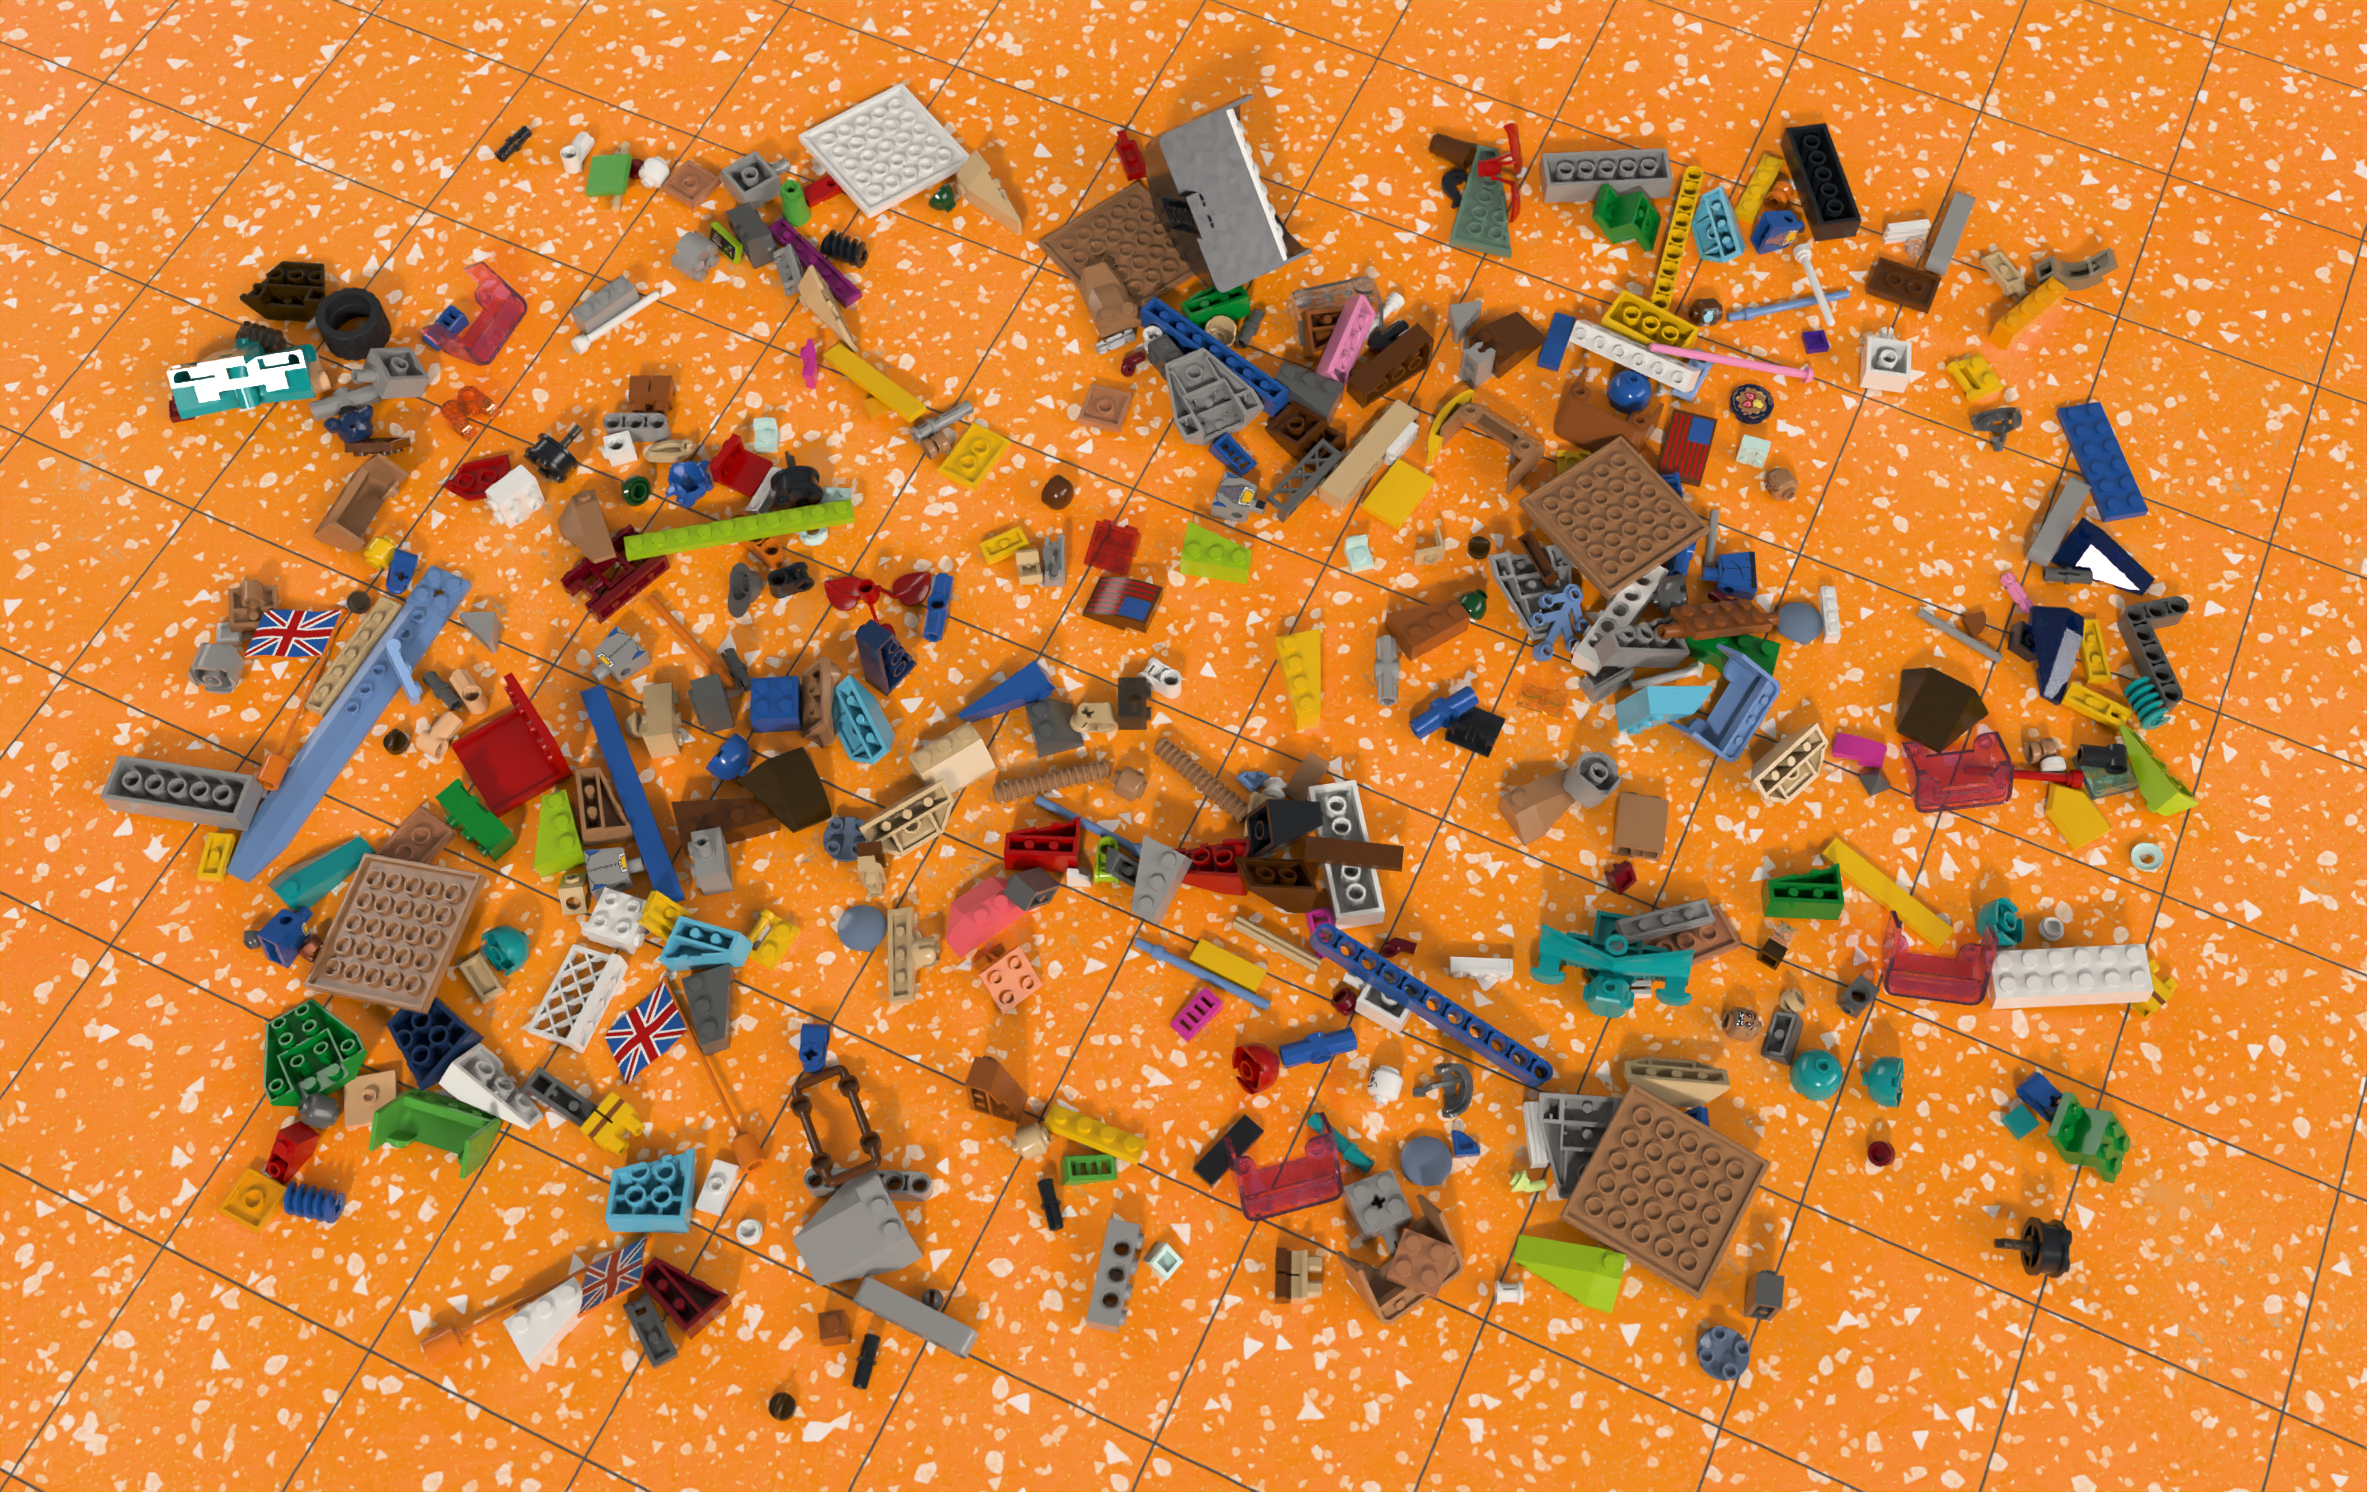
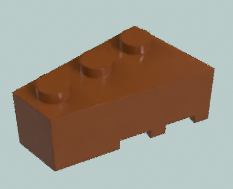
M1344 306L1308 310L1298 315L1304 359L1326 348Z
M1458 599L1387 613L1385 629L1393 638H1396L1397 645L1411 662L1467 631L1470 615Z
M975 1056L965 1082L970 1109L1019 1124L1029 1096L996 1059L990 1056H983V1058Z

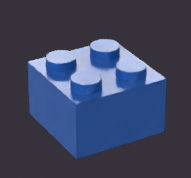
M798 676L751 678L750 721L754 733L802 730L801 684Z

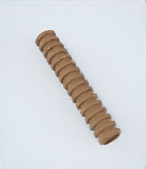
M1164 737L1157 742L1153 751L1155 755H1159L1161 760L1164 759V762L1170 764L1172 769L1175 768V771L1181 773L1183 778L1186 777V781L1192 782V786H1197V790L1203 791V795H1208V799L1214 800V804L1219 805L1220 809H1225V813L1230 814L1232 819L1236 818L1237 823H1242L1246 820L1248 805L1246 806L1244 800L1241 801L1239 796L1235 797V793L1233 791L1230 792L1228 787H1224L1222 782L1218 783L1219 779L1213 778V775L1208 773V770L1202 769V765L1197 764V761L1194 759L1191 760V756L1186 755L1185 751H1180V747L1175 746L1174 742H1170L1169 738Z
M1103 758L1101 762L1095 760V763L1090 761L1087 765L1081 763L1079 767L1073 765V768H1069L1068 766L1066 770L1059 768L1057 772L1051 770V773L1046 771L1044 775L1038 773L1035 777L1030 775L1029 778L1022 777V780L1018 778L1013 782L1008 780V783L1005 784L1004 782H1000V785L994 783L992 790L995 802L1001 804V801L1007 803L1009 799L1015 801V798L1023 799V796L1028 798L1031 794L1037 796V793L1044 794V791L1049 793L1053 789L1059 791L1061 787L1063 789H1066V786L1072 788L1074 784L1080 786L1083 782L1088 784V781L1094 783L1096 779H1099V781H1102L1105 777L1110 779L1111 773L1108 761Z

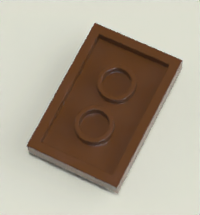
M1879 257L1866 293L1928 314L1942 277Z
M410 437L364 438L344 443L345 453L353 452L355 457L368 456V454L375 453L389 456L397 452H404V448L411 446Z

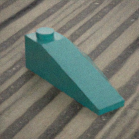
M359 836L286 869L271 881L268 887L294 913L300 906L310 909L357 870L364 853L375 854L376 851Z

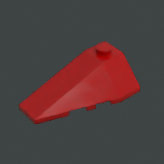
M1229 838L1222 840L1220 844L1209 846L1208 843L1200 844V848L1186 850L1184 847L1173 849L1193 860L1182 881L1183 884L1225 895L1247 896L1249 889L1234 859L1235 857H1251L1249 839Z

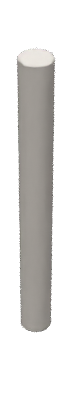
M1921 608L1917 616L1994 662L1999 664L2002 660L2003 655L1928 611Z

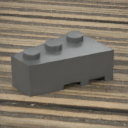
M748 202L725 211L729 226L737 240L743 245V251L754 269L774 262L777 259L773 257V253L778 250V246L774 238H772L770 230L762 221L757 209H754Z
M1283 362L1275 376V380L1288 388V404L1296 401L1326 418L1328 425H1330L1343 399L1344 383Z
M719 673L690 680L692 690H688V694L699 726H704L707 734L735 727L726 688Z
M730 963L681 979L699 1044L705 1056L730 1048L732 994L735 978Z

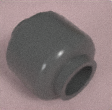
M314 1092L300 1101L297 1111L300 1113V1120L303 1124L324 1130L328 1126L335 1124L340 1113V1107H337L336 1099Z

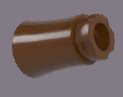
M1439 133L1434 134L1429 146L1430 153L1456 165L1464 171L1468 170L1471 166L1477 150L1476 143L1459 140Z

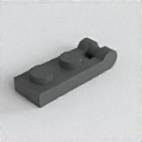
M647 1291L641 1294L640 1298L632 1303L628 1301L623 1304L626 1314L655 1370L679 1357ZM646 1308L647 1312L638 1317L636 1312Z

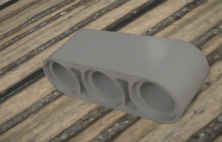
M609 413L603 418V426L607 436L629 430L633 442H661L668 440L671 436L667 418L661 413Z

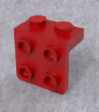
M733 433L723 443L718 455L712 458L709 467L714 482L745 496L753 497L774 465L772 461L745 450L741 436Z

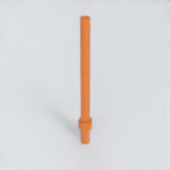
M650 595L647 598L648 603L710 669V674L719 673L724 686L729 691L733 690L736 684L727 675L726 669L710 657L655 595Z

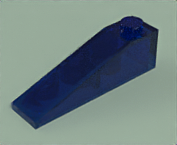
M2085 518L2079 521L2051 560L2052 563L2063 569L2067 566L2076 570H2092L2093 581L2098 583L2104 581L2113 584L2117 589L2143 596L2155 580L2103 529Z
M2032 606L2029 607L2028 630L2029 635H2033L2035 646L2032 647V653L2037 655L2039 667L2036 669L2039 693L2042 698L2058 706L2061 704L2083 639L2084 617L2069 608Z

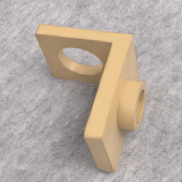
M1439 526L1435 527L1433 540L1435 547L1414 551V566L1432 565L1444 560L1446 548Z
M573 873L562 876L558 893L563 915L588 912L584 893L588 879L587 873ZM569 897H576L580 900L581 905L578 908H570L566 900Z

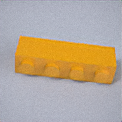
M2051 276L1996 322L1989 339L2006 351L2058 308L2069 289Z

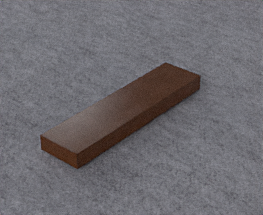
M1306 836L1304 861L1402 872L1404 846Z

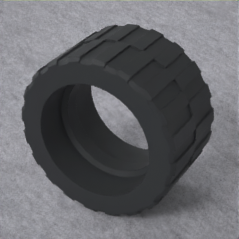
M352 287L335 291L325 297L316 310L315 322L331 353H334L338 358L348 361L366 359L370 348H384L390 339L391 325L381 303L372 292H368L366 289ZM353 318H368L357 329L338 331L345 322Z

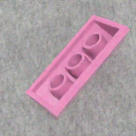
M1360 294L1347 298L1315 371L1316 374L1344 383V387L1376 316L1365 295Z

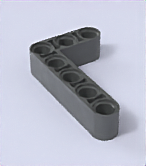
M2180 596L2130 605L2124 610L2117 621V627L2140 677H2150V681L2145 685L2154 684L2155 688L2150 693H2159L2155 701L2163 700L2164 704L2159 709L2167 708V713L2172 712L2181 701L2183 691L2154 629L2173 626L2181 621L2189 609V604L2186 599Z

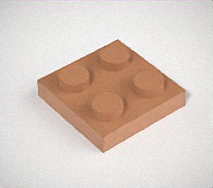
M688 159L661 185V188L666 194L695 210L721 185V180L718 176Z
M1091 383L1078 416V423L1120 434L1133 401V394Z
M1405 1228L1386 1279L1437 1299L1455 1247Z

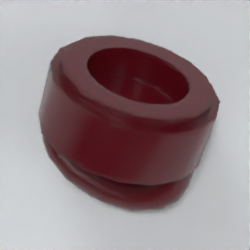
M632 158L629 178L634 180L641 179L638 172L644 161Z
M1342 988L1332 997L1331 1005L1337 1012L1344 1016H1349L1355 1010L1356 995L1350 988Z
M1884 1140L1875 1141L1870 1144L1867 1154L1872 1164L1878 1167L1893 1164L1895 1149L1892 1144Z

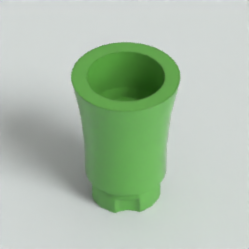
M786 180L780 187L782 217L792 227L803 226L811 218V211L806 203L803 189L800 183L794 180Z

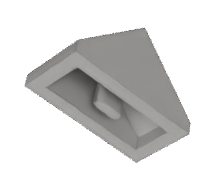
M1473 301L1449 305L1447 320L1453 341L1457 345L1480 317L1482 302Z
M462 612L459 614L464 626L494 655L498 649L501 627L496 612Z

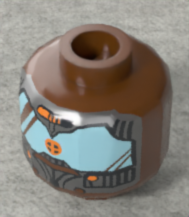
M1715 298L1696 299L1689 308V318L1698 327L1714 326L1723 316L1722 305Z

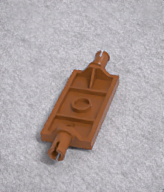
M1747 599L1671 607L1669 616L1674 620V624H1660L1657 628V635L1660 639L1675 637L1677 639H1686L1691 637L1693 640L1771 632L1772 626L1779 625L1780 616L1777 612H1760Z

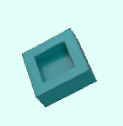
M2023 1104L2001 1120L2018 1141L2040 1124Z

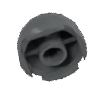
M1684 573L1670 575L1661 580L1657 593L1653 594L1655 608L1660 607L1665 617L1669 616L1671 607L1688 605Z

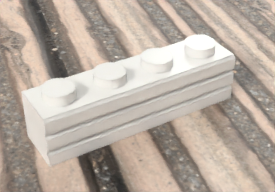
M771 467L746 508V512L750 516L768 513L774 503L773 498L776 493L771 488L770 480L775 473L783 468Z
M1821 586L1818 597L1820 615L1823 620V643H1838L1841 633L1836 588Z
M1450 957L1449 976H1453V978L1469 977V979L1484 978L1486 980L1500 978L1503 981L1512 979L1513 959Z
M1538 1101L1524 1102L1522 1110L1530 1169L1546 1168L1549 1158L1538 1122Z

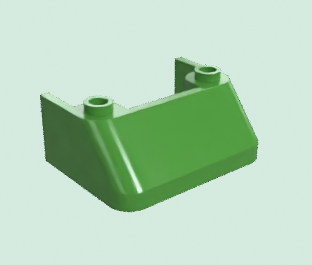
M408 1089L374 1112L368 1150L374 1151L384 1143H390L395 1148H404L417 1141L458 1154L457 1162L461 1165L459 1178L465 1179L483 1165L500 1128L501 1118L457 1099L427 1090Z

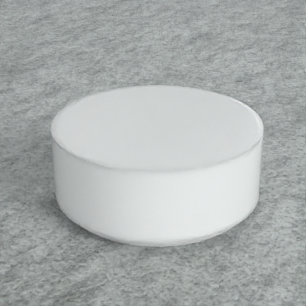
M2052 756L2043 759L2040 762L2042 772L2060 773L2066 769V763L2063 757Z

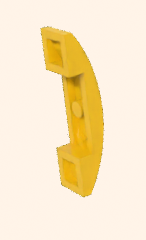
M1469 389L1454 397L1442 408L1435 418L1428 438L1426 450L1427 465L1431 466L1441 451L1443 437L1439 436L1441 426L1461 405L1473 403L1474 390Z

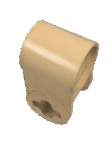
M1108 702L1082 703L1078 706L1077 713L1073 714L1069 720L1071 728L1079 733H1109L1118 727L1113 706Z

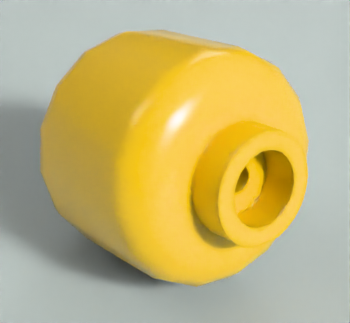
M387 535L383 538L379 536L372 538L364 550L365 562L377 570H382V568L388 569L395 553L394 548H397L395 546L397 542Z

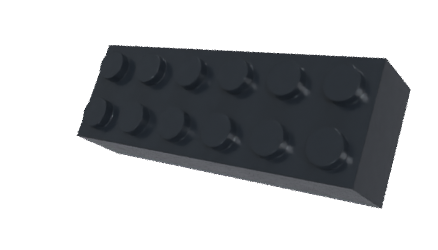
M1821 123L1786 128L1780 146L1814 241L1855 237L1862 219L1827 124Z

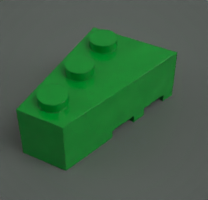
M1242 285L1224 293L1213 290L1211 287L1204 292L1200 290L1181 303L1182 316L1203 330L1208 321L1214 316L1224 315L1235 321L1250 315L1249 295Z
M459 778L435 797L447 815L444 818L445 821L453 829L458 827L461 830V836L468 843L473 841L477 845L476 850L484 858L489 856L496 862L517 844L512 832L491 811L483 807L474 794L471 795L467 792Z
M1839 863L1823 870H1818V868L1812 869L1810 873L1798 876L1797 874H1791L1767 880L1762 894L1764 917L1838 920L1845 905Z

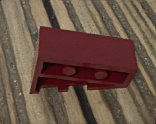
M657 1257L653 1258L643 1267L644 1274L641 1285L690 1340L732 1304L728 1294L710 1287L705 1282L691 1277L684 1271Z

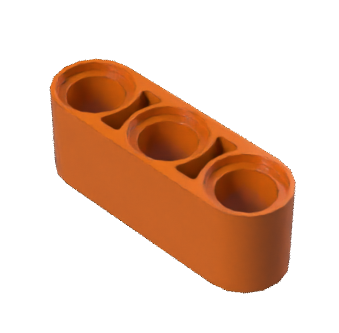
M735 514L730 519L745 517L746 515ZM773 536L737 542L770 568H778L784 563L785 558L781 543Z

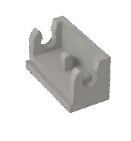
M788 244L786 247L775 251L773 257L777 258L774 262L777 266L785 295L790 297L800 292L798 285L804 273L798 254L792 245Z
M1478 342L1471 348L1463 350L1459 378L1473 390L1491 378L1496 351L1491 347L1483 353L1479 352L1478 349L1483 346V342Z
M1058 534L1056 542H1051L1049 536H1046L1044 538L1045 546H1043V587L1066 586L1064 534Z
M1609 666L1599 672L1596 677L1583 678V681L1579 682L1578 686L1594 705L1629 685L1635 672L1630 667Z

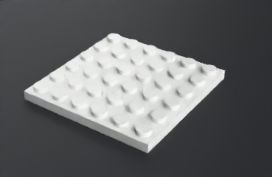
M902 83L798 135L799 142L826 172L832 176L869 219L959 172L970 157Z

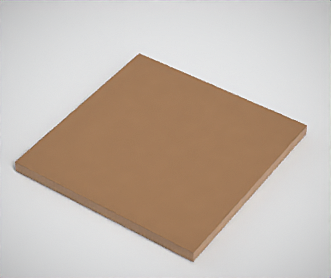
M1138 181L1038 241L1040 249L1077 287L1081 281L1082 270L1085 267L1106 262L1119 274L1132 302L1137 305L1138 311L1154 296L1159 299L1195 276L1175 249L1153 209L1150 193Z
M1622 436L1614 439L1526 495L1518 503L1524 512L1606 600H1609L1707 535L1711 530L1704 520Z
M364 853L303 987L316 992L428 1014L487 877L476 872Z
M1631 1083L1558 1218L1613 1251L1625 1254L1626 1258L1696 1300H1700L1771 1162L1636 1084Z

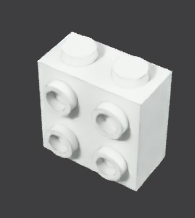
M521 464L509 471L506 476L493 483L485 491L489 499L487 504L494 511L493 517L500 525L504 523L509 529L520 524L528 515L537 511L546 503L536 478Z
M605 887L584 929L587 937L591 941L635 954L637 948L642 946L645 939L644 933L646 928L637 923V921L643 915L641 912L646 900Z

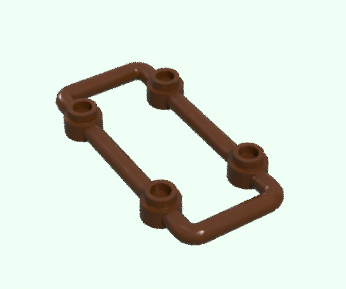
M835 1065L798 1080L791 1088L793 1099L790 1102V1108L793 1114L800 1118L811 1147L813 1157L810 1164L813 1171L820 1175L822 1181L828 1186H837L873 1171L879 1167L882 1161L880 1153L882 1141L879 1134L871 1130L858 1096L860 1091L858 1079L850 1075L849 1070L843 1065ZM840 1075L841 1079L838 1082V1088L842 1096L849 1099L862 1133L859 1141L864 1153L870 1155L871 1160L832 1176L833 1161L830 1155L822 1150L810 1117L812 1111L811 1101L808 1096L802 1095L801 1090Z

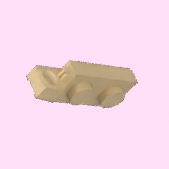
M1997 251L1981 259L1980 263L2001 289L2007 295H2011L2017 304L2027 297L2029 292L2025 289V279L2002 251Z

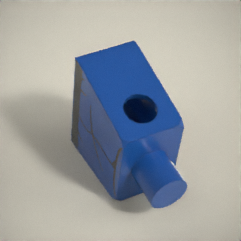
M1755 552L1719 555L1714 567H1703L1702 580L1715 581V589L1725 596L1752 601L1757 591Z

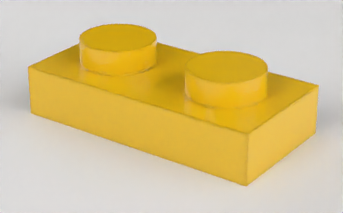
M1019 526L978 544L979 550L989 566L1015 555L1016 551L1030 548L1029 542Z
M208 833L196 874L199 880L224 882L236 840L233 834Z

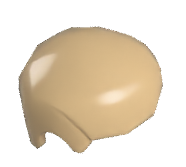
M1224 315L1214 316L1205 326L1204 331L1229 348L1236 339L1237 327L1229 317Z

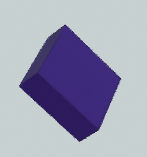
M1824 330L1802 333L1801 338L1806 354L1828 352L1829 344Z

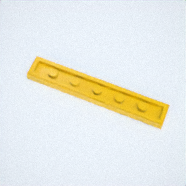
M838 343L823 354L826 362L909 423L927 411L926 405L842 344Z
M1835 838L1820 855L1831 866L1839 863L1840 873L1938 950L1954 933L1955 930L1838 838Z

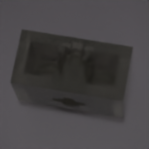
M1118 677V730H1147V721H1151V707H1147V700H1151V686H1146V677Z

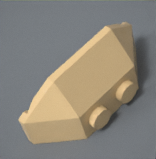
M1813 723L1784 737L1752 766L1751 782L1763 800L1789 804L1820 775L1825 749H1827L1829 741L1817 723Z
M942 779L912 792L876 813L863 823L859 829L866 842L881 841L885 853L903 857L944 833L955 800Z
M1643 1057L1624 1062L1626 1082L1629 1085L1634 1083L1672 1106L1683 1108L1703 1106L1730 1088L1727 1070L1717 1069L1712 1065L1699 1061Z

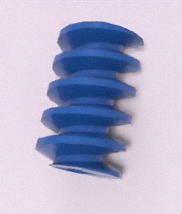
M292 1181L285 1192L284 1210L288 1215L306 1217L310 1220L316 1219L319 1222L325 1221L332 1224L341 1216L345 1207L346 1197L343 1191L337 1197V1191L334 1189L330 1190L327 1195V1189L324 1187L320 1188L317 1193L315 1185L310 1186L307 1191L305 1183L300 1184L298 1187L297 1182Z

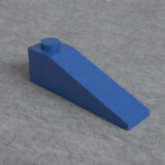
M1034 660L957 715L965 723L968 721L973 723L1025 706V704L1044 700L1056 688L1049 673Z

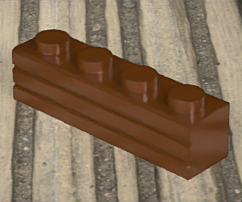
M1527 531L1517 538L1523 546L1543 582L1550 586L1559 580V576L1534 535Z

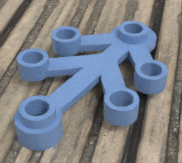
M1568 584L1559 594L1551 595L1546 593L1539 597L1538 603L1542 608L1551 607L1555 603L1563 602L1560 610L1544 614L1536 612L1529 617V623L1532 627H1539L1544 623L1554 621L1544 642L1535 645L1532 649V656L1537 662H1545L1552 658V646L1561 628L1565 640L1564 647L1567 652L1571 653L1572 651L1571 642L1575 645L1579 641L1573 636L1568 617L1570 610L1575 621L1574 630L1576 633H1584L1590 625L1582 616L1580 603L1583 600V592L1578 585ZM1545 598L1548 599V604L1545 603ZM1535 616L1538 617L1539 623L1535 621Z

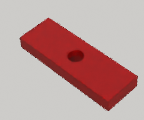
M831 175L802 188L806 203L810 208L844 192Z

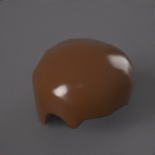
M1056 475L1045 485L1041 501L1053 510H1062L1071 503L1074 497V485L1063 476Z

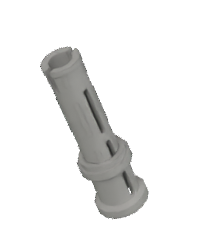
M966 400L938 417L927 418L921 425L910 427V435L914 442L920 446L923 439L934 436L935 433L972 414L974 412L973 407Z

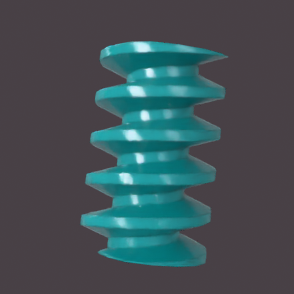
M2149 676L2131 682L2123 692L2124 697L2128 698V704L2133 706L2132 711L2137 714V720L2142 722L2141 727L2144 730L2158 728L2171 719L2170 716H2163L2168 712L2167 708L2159 709L2164 704L2163 700L2155 701L2159 693H2150L2155 688L2154 684L2145 685L2150 681Z

